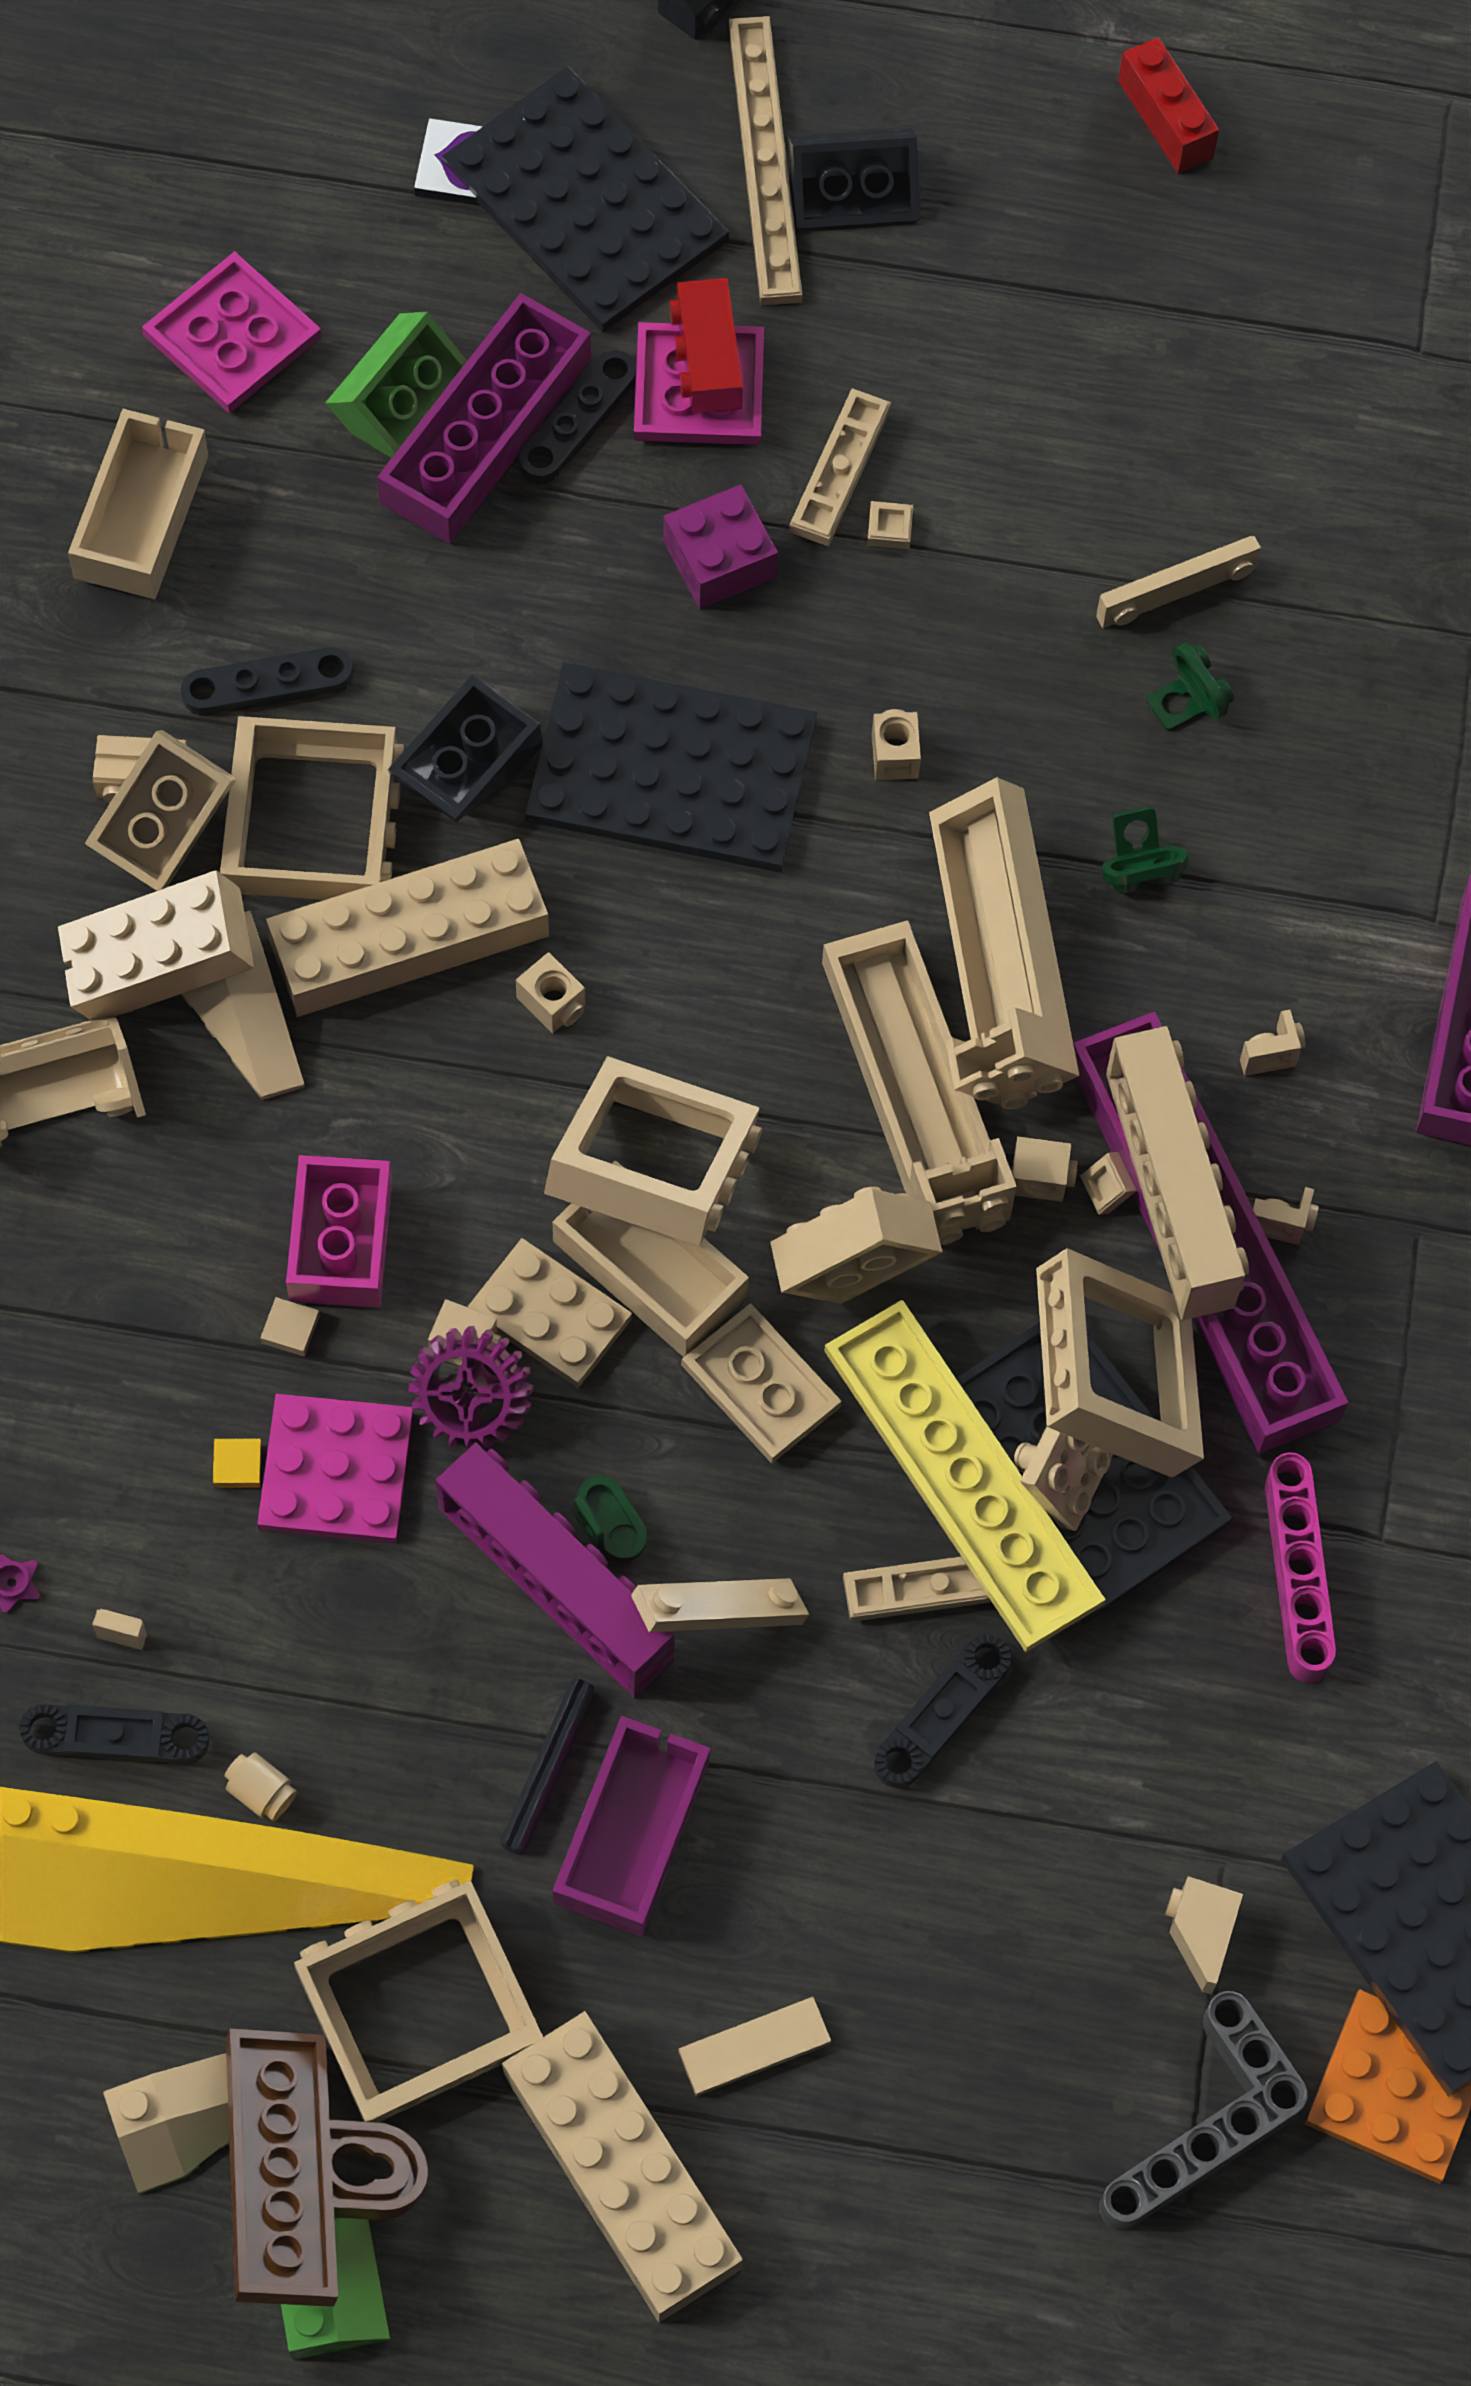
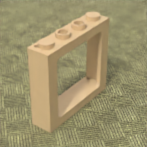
M238 716L231 774L237 779L229 791L220 873L237 885L241 890V894L319 900L330 899L392 879V862L386 861L387 848H395L396 822H390L391 809H399L400 783H394V776L388 772V769L404 752V744H397L395 727ZM260 758L368 764L376 768L367 866L364 876L244 867L255 766Z
M607 1056L551 1158L544 1194L700 1247L707 1230L715 1232L723 1212V1206L720 1204L729 1205L737 1182L734 1177L741 1179L748 1163L749 1153L747 1151L754 1153L762 1132V1127L756 1126L759 1107ZM614 1101L724 1138L698 1190H687L585 1155Z
M1068 1248L1036 1268L1047 1427L1172 1478L1203 1460L1192 1318L1181 1321L1174 1295ZM1084 1296L1153 1325L1161 1421L1107 1400L1093 1392L1090 1384Z
M458 1880L447 1882L432 1891L434 1898L419 1905H416L414 1900L404 1902L388 1911L389 1919L372 1926L370 1920L356 1924L344 1932L346 1939L328 1946L326 1941L313 1944L300 1952L302 1959L294 1962L295 1970L364 2122L380 2123L502 2065L503 2062L543 2038L471 1881L460 1885ZM447 1920H457L467 1936L510 2033L380 2094L373 2083L331 1990L329 1978L332 1974Z

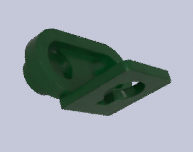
M1187 643L1174 647L1172 649V658L1181 678L1148 694L1146 698L1147 704L1165 730L1171 731L1204 713H1207L1214 720L1225 716L1228 713L1229 703L1234 701V694L1225 679L1216 680L1207 670L1211 667V663L1204 648L1200 645L1193 647ZM1188 694L1192 699L1187 702L1186 710L1178 715L1167 713L1162 706L1163 699L1170 695L1183 697Z
M1152 806L1117 813L1112 816L1116 857L1102 865L1104 881L1112 885L1114 891L1119 893L1132 892L1139 888V882L1155 879L1159 883H1173L1181 879V873L1189 866L1188 852L1181 847L1159 846L1156 811ZM1141 820L1146 823L1147 832L1141 839V847L1133 848L1132 842L1125 839L1124 830L1130 822Z
M594 1476L584 1481L578 1490L577 1498L574 1499V1516L591 1544L600 1552L605 1551L609 1557L617 1561H630L640 1556L647 1544V1530L619 1484L607 1476Z

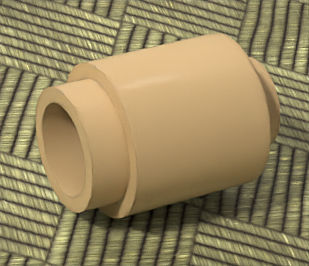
M256 1752L252 1753L249 1757H245L243 1754L238 1756L227 1769L224 1776L229 1780L226 1791L260 1818L267 1816L272 1821H276L287 1810L297 1794V1791L290 1786L291 1780Z

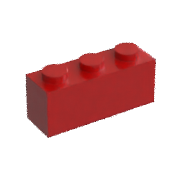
M1154 38L1122 53L1118 82L1177 173L1179 174L1213 159L1219 128L1160 38Z
M727 278L678 282L677 299L669 300L672 326L679 325L681 336H675L674 342L677 362H685L686 372L679 374L682 398H690L692 414L742 409L743 383Z

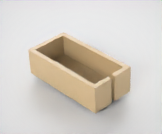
M122 409L68 551L74 579L156 599L208 459L204 429L167 420L165 431L169 449L163 448L164 441L160 418Z
M217 870L58 926L63 962L71 967V969L65 970L70 1007L90 1020L102 1017H116L254 968L241 890Z
M616 1160L612 1163L614 1165L624 1168ZM573 1203L552 1222L553 1242L683 1357L701 1344L748 1297L749 1277L705 1238L699 1247L591 1209L589 1210L592 1213L588 1216V1208Z

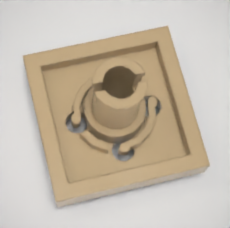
M1046 1427L1037 1446L1030 1443H1022L1018 1446L1014 1455V1465L1019 1469V1472L1024 1473L1020 1480L1021 1484L1061 1528L1076 1531L1084 1514L1089 1510L1091 1499L1103 1475L1110 1466L1113 1454Z

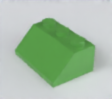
M428 312L400 313L326 401V405L351 434L392 458L465 365L467 359Z
M334 2217L338 2299L334 2307L281 2304L288 2349L292 2360L390 2340L368 2219Z

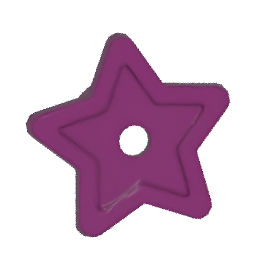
M2 1554L0 1555V1607L2 1612L8 1613L19 1600L39 1599L40 1594L31 1581L37 1568L35 1560L19 1563L11 1561ZM11 1579L16 1580V1585L13 1587L8 1586V1581Z

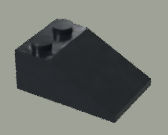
M471 675L389 767L388 772L450 819L458 822L515 778L540 750L543 744L540 724L474 675Z

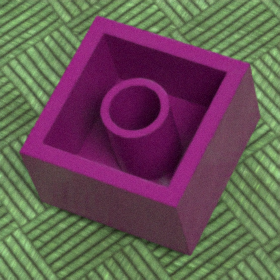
M741 484L664 515L663 542L699 609L777 578L778 551Z

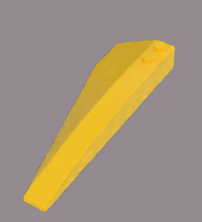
M0 1787V1943L66 1953L89 1952V1949L112 1947L113 1949L130 1948L138 1944L158 1942L162 1944L180 1943L181 1940L207 1938L209 1940L287 1932V1929L328 1928L331 1925L361 1923L370 1920L371 1923H378V1920L389 1919L388 1911L404 1902L414 1900L416 1905H419L434 1898L432 1891L437 1887L453 1880H458L460 1885L468 1881L472 1882L474 1865L376 1845L188 1813Z

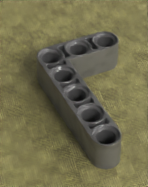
M1224 1991L1217 1994L1210 2001L1205 2011L1203 2027L1207 2036L1246 2093L1112 2181L1107 2186L1099 2203V2212L1102 2220L1109 2227L1116 2230H1127L1134 2227L1291 2123L1303 2109L1307 2100V2089L1303 2080L1250 2003L1241 1994L1234 1991ZM1221 2007L1232 2009L1239 2018V2024L1235 2027L1222 2026L1215 2017V2010ZM1247 2048L1261 2050L1266 2057L1267 2065L1262 2068L1249 2066L1243 2058V2050ZM1276 2088L1288 2090L1294 2098V2107L1289 2109L1277 2107L1271 2099V2090ZM1236 2114L1249 2116L1255 2125V2132L1251 2135L1237 2133L1231 2125V2117ZM1197 2140L1209 2142L1215 2150V2159L1209 2162L1198 2160L1191 2151V2144ZM1156 2167L1170 2169L1175 2176L1176 2184L1171 2188L1157 2186L1151 2178V2170ZM1117 2193L1129 2195L1135 2202L1136 2211L1130 2215L1117 2213L1112 2208L1111 2196Z

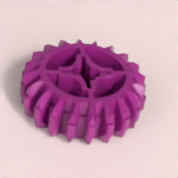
M474 1325L468 1326L464 1330L463 1336L457 1328H452L446 1333V1339L441 1335H437L430 1341L431 1348L424 1347L419 1352L418 1358L421 1362H416L410 1371L417 1379L409 1384L408 1391L420 1395L412 1402L411 1409L425 1410L426 1413L420 1419V1425H428L432 1422L436 1426V1429L433 1431V1439L440 1438L445 1432L450 1435L448 1440L450 1447H456L460 1440L464 1439L467 1450L475 1442L478 1444L479 1441L487 1449L495 1444L496 1438L500 1441H506L512 1434L511 1429L517 1430L524 1422L521 1414H527L531 1408V1402L525 1397L532 1394L534 1385L523 1381L531 1373L530 1367H517L516 1365L522 1357V1351H514L510 1355L505 1350L509 1345V1338H503L496 1344L492 1342V1329L485 1330L482 1336L478 1338ZM462 1357V1364L458 1368V1374H450L447 1378H439V1370L443 1362L452 1358ZM483 1363L488 1365L496 1373V1375H492L489 1372H487ZM466 1381L473 1384L471 1389L477 1388L478 1393L476 1395L469 1392L470 1388L466 1389L464 1387ZM495 1398L504 1399L503 1407L499 1414L490 1418L480 1419V1412L484 1408V1403H492ZM446 1401L451 1402L453 1405H455V1407L458 1410V1413L454 1411L446 1403Z

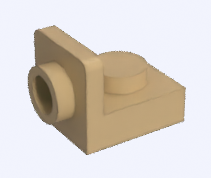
M1291 1010L1281 1011L1277 1024V1036L1272 1033H1263L1252 1037L1249 1041H1245L1240 1058L1244 1076L1296 1066L1300 1050L1305 1048V1036L1302 1025L1294 1023Z
M1305 1187L1299 1209L1292 1208L1288 1203L1279 1199L1261 1200L1256 1198L1253 1211L1266 1237L1299 1245L1304 1230L1312 1232L1315 1225L1319 1206L1311 1204L1314 1189Z

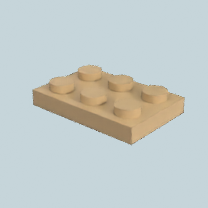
M523 1238L520 1239L468 1305V1308L495 1317L497 1319V1332L499 1335L509 1338L512 1344L577 1388L581 1386L632 1320V1312Z
M751 1303L682 1358L681 1365L771 1464L841 1407V1400Z

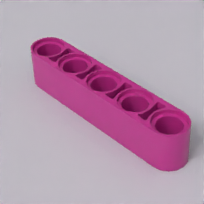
M1288 1452L1279 1455L1272 1463L1265 1480V1493L1288 1667L1295 1679L1303 1683L1312 1684L1319 1682L1326 1676L1335 1658L1336 1646L1312 1469L1310 1463L1303 1456ZM1283 1472L1291 1473L1296 1476L1299 1485L1293 1487L1286 1486L1280 1482L1277 1475ZM1296 1516L1302 1520L1305 1529L1299 1531L1292 1530L1284 1524L1283 1518ZM1301 1560L1310 1567L1311 1573L1298 1575L1292 1571L1289 1562ZM1300 1604L1308 1605L1315 1610L1317 1618L1305 1620L1298 1616L1294 1607ZM1305 1649H1313L1322 1656L1323 1663L1310 1665L1303 1660L1300 1652Z

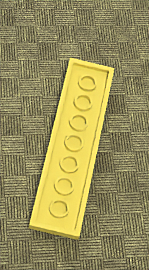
M903 1300L825 1345V1353L1025 1652H1028L1105 1604L1106 1599L1045 1509L1021 1484L1022 1475Z

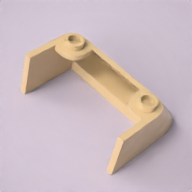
M115 1017L97 1018L0 1045V1147L2 1146L1 1141L9 1135L8 1130L92 1106H95L97 1111L106 1112L107 1116L110 1117L126 1114L132 1111L133 1107L137 1117L146 1115L129 1052L118 1020Z

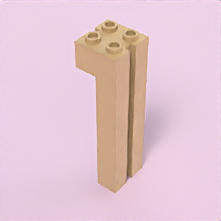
M996 777L929 812L971 1037V1040L967 1042L953 1037L945 1041L954 1090L974 1096L977 1100H986L1001 1105L1004 1109H1017L1025 1106L1028 1103V1099L1037 1096V1092L1051 1093L1061 1089L1063 1083L1078 1077L1079 1071L1024 788Z
M908 920L824 944L822 964L906 1194H909L911 1198L931 1202L941 1245L959 1240L963 1237L962 1230L975 1227L976 1230L980 1229L981 1232L999 1229L1005 1225L1006 1221L1010 1220L1017 1186L999 1138L990 1140L974 1096L954 1090L945 1042L952 1037Z

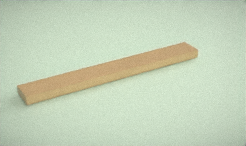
M770 16L729 19V34L760 306L802 303V287Z

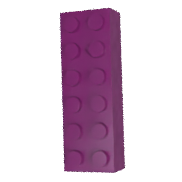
M520 293L377 476L379 503L451 544L520 454L522 447L543 424L591 361V333Z
M1471 874L1461 898L1416 1133L1471 1145Z
M475 1442L435 1480L439 1510L635 1699L674 1661L675 1633L672 1631L649 1632L631 1597L636 1586L625 1576L617 1579L606 1568L608 1562L597 1548L591 1544L584 1547L573 1536L575 1530L560 1513L555 1512L551 1515L539 1504L542 1498L528 1482L522 1480L518 1483L507 1473L509 1466L496 1451L489 1449L485 1452Z

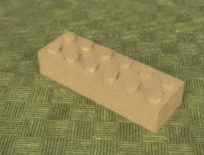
M519 839L266 919L269 941L297 1017L549 937L548 912Z
M1164 1026L1114 1038L1106 1076L1182 1321L1235 1308L1239 1293L1244 1288L1243 1281L1245 1275L1249 1274V1264L1243 1247L1236 1248L1232 1235L1236 1231L1233 1211L1229 1205L1223 1206L1219 1191L1223 1189V1182L1219 1167L1216 1163L1210 1164L1206 1149L1210 1148L1207 1128L1204 1122L1197 1123L1193 1108L1197 1107V1099L1191 1081L1185 1082L1180 1067L1184 1066L1181 1045L1178 1040H1171L1168 1027Z
M585 2011L502 2063L503 2074L659 2323L742 2270V2257Z

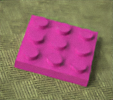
M235 251L142 326L143 336L229 414L322 338L321 328Z
M638 322L634 441L761 445L764 327L734 326L743 383L742 409L692 414L690 398H682L679 374L686 372L684 361L677 362L674 337L681 336L679 325L672 326L671 323Z
M276 1394L258 1515V1530L397 1544L414 1415L412 1407Z

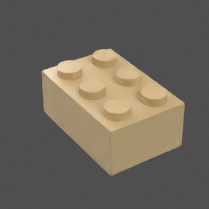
M156 731L84 844L155 890L159 891L167 888L237 778L165 731Z
M867 1187L854 1193L853 1199L841 1205H832L820 1211V1216L809 1222L790 1226L787 1228L786 1234L770 1242L782 1293L842 1304L942 1253L931 1202L911 1198L906 1193L894 1194L881 1191L879 1187Z

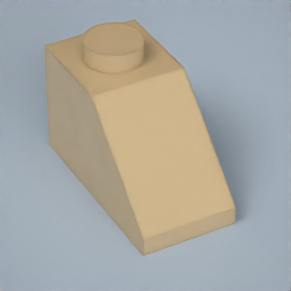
M1188 1876L1182 1890L1173 1888L1165 1915L1174 1918L1170 1934L1201 1991L1212 1994L1217 1985L1243 1894Z

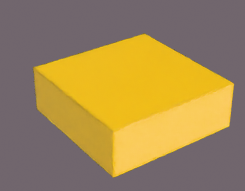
M214 1439V1488H261V1439Z

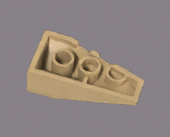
M247 911L244 913L254 968L182 993L181 996L189 1007H192L202 1019L206 1029L213 1038L216 1037L231 1057L234 1065L261 1100L305 1088L264 950L251 911Z
M226 2053L154 2073L103 2092L139 2195L186 2178L199 2168L198 2165L221 2147L224 2148L229 2144Z

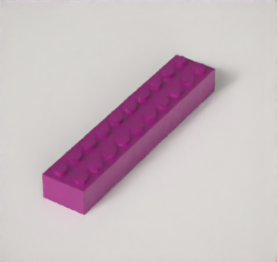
M1154 1011L1076 1041L1073 1045L1079 1076L1076 1077V1080L1111 1152H1119L1137 1189L1132 1194L1159 1249L1106 1076L1114 1038L1162 1027ZM1180 1067L1184 1081H1189L1183 1067ZM1196 1096L1197 1107L1193 1108L1197 1123L1204 1122L1207 1128L1210 1148L1206 1149L1210 1164L1216 1163L1219 1167L1223 1182V1189L1219 1193L1223 1206L1229 1205L1233 1211L1236 1231L1232 1235L1236 1248L1243 1247L1246 1253L1249 1274L1245 1275L1243 1281L1244 1288L1239 1293L1235 1308L1192 1319L1257 1453L1260 1454L1340 1422L1349 1402Z

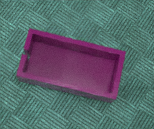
M621 1715L552 1890L553 1904L643 1937L710 1764L711 1748L670 1733L667 1741L666 1755L659 1752L661 1747L660 1729Z

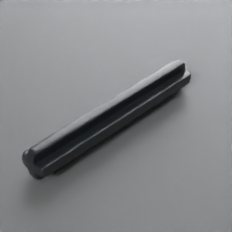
M577 1678L571 1680L502 1835L501 1846L512 1853L522 1855L525 1852L595 1693L594 1686L587 1681Z

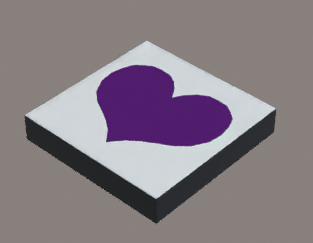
M429 118L414 187L415 196L481 206L477 202V197L442 162V155L478 131L482 126Z

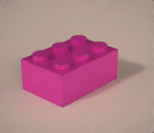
M299 1155L286 1277L290 1302L381 1308L392 1190L390 1161Z

